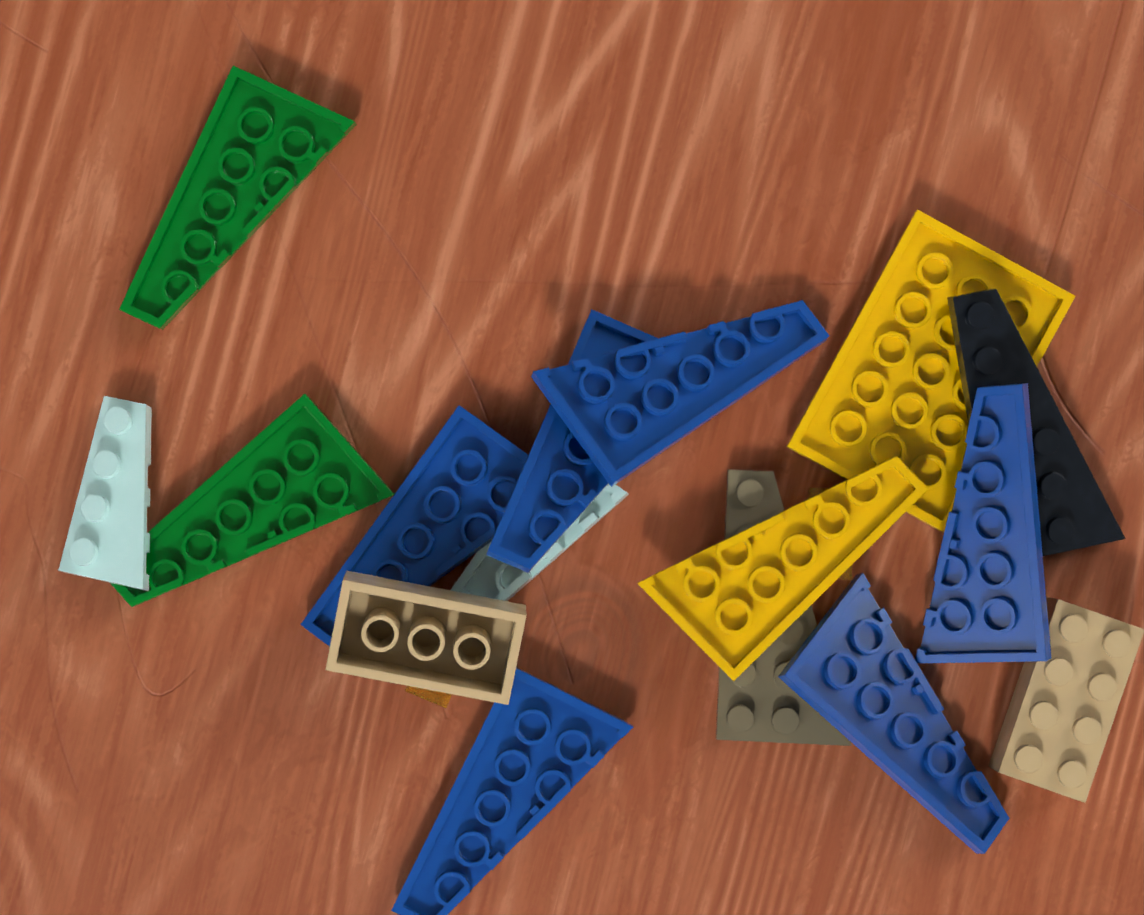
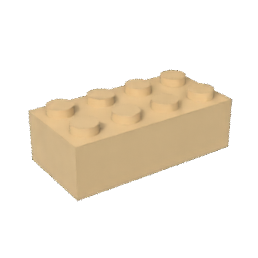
M346 571L342 581L325 670L509 705L527 616L526 605Z
M1046 597L1052 658L1048 661L1024 662L988 766L998 773L1085 803L1142 640L1144 629L1059 599Z

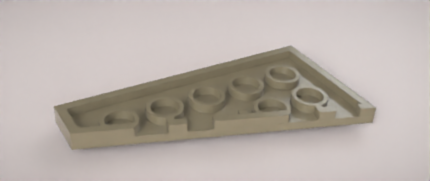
M727 470L724 540L784 511L773 471ZM812 605L735 681L718 667L716 740L852 746L851 742L778 677L817 626Z

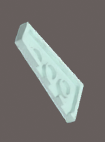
M104 396L59 571L149 591V575L146 574L147 553H150V534L147 533V507H150L148 466L151 465L152 408L150 406Z
M608 483L529 573L486 555L491 542L477 551L451 591L508 601L629 494L616 484L611 487Z

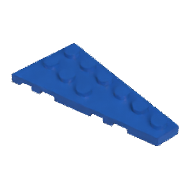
M801 300L752 313L750 317L735 321L714 323L701 330L689 333L684 331L618 349L617 352L599 357L578 359L572 361V364L550 370L548 367L533 371L531 378L612 487L824 343L830 335L805 302Z
M591 309L568 365L578 359L599 357L617 352L620 348L658 338ZM551 404L486 555L527 573L531 571L608 485L607 480Z
M1028 383L979 387L976 391L965 439L967 447L961 471H958L954 487L957 490L953 508L948 514L934 574L935 586L930 607L926 609L923 622L925 629L921 647L917 649L915 657L917 664L1048 661L1052 658Z
M459 405L300 625L330 647L342 581L346 571L431 586L492 541L491 539L494 537L528 458V454Z
M864 573L857 574L778 677L976 854H985L1010 818L982 771H977L963 748L966 744L958 731L952 730L943 715L944 707L910 650L902 646L890 626L892 620L885 608L880 609L868 589L871 585Z
M516 667L509 705L494 702L391 911L399 915H448L490 870H493L504 856L634 726Z

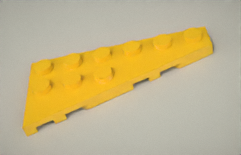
M895 456L637 582V584L735 681L929 488Z

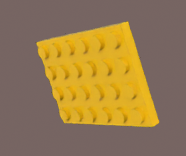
M917 209L786 447L846 480L897 456L929 488L906 513L944 533L948 514L953 508L957 490L954 487L958 471H961L967 447L965 439L969 426L947 297L997 289L1037 367L1071 306L1075 295Z

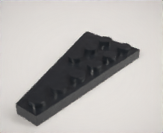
M997 289L947 297L968 425L977 388L1028 383L1043 556L1126 539Z

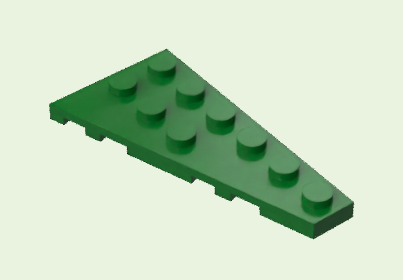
M232 66L119 310L163 330L357 125L356 122L236 66Z
M303 394L147 532L150 534V553H147L146 574L149 575V591L114 583L110 584L131 607H134L392 497L395 493L307 394Z

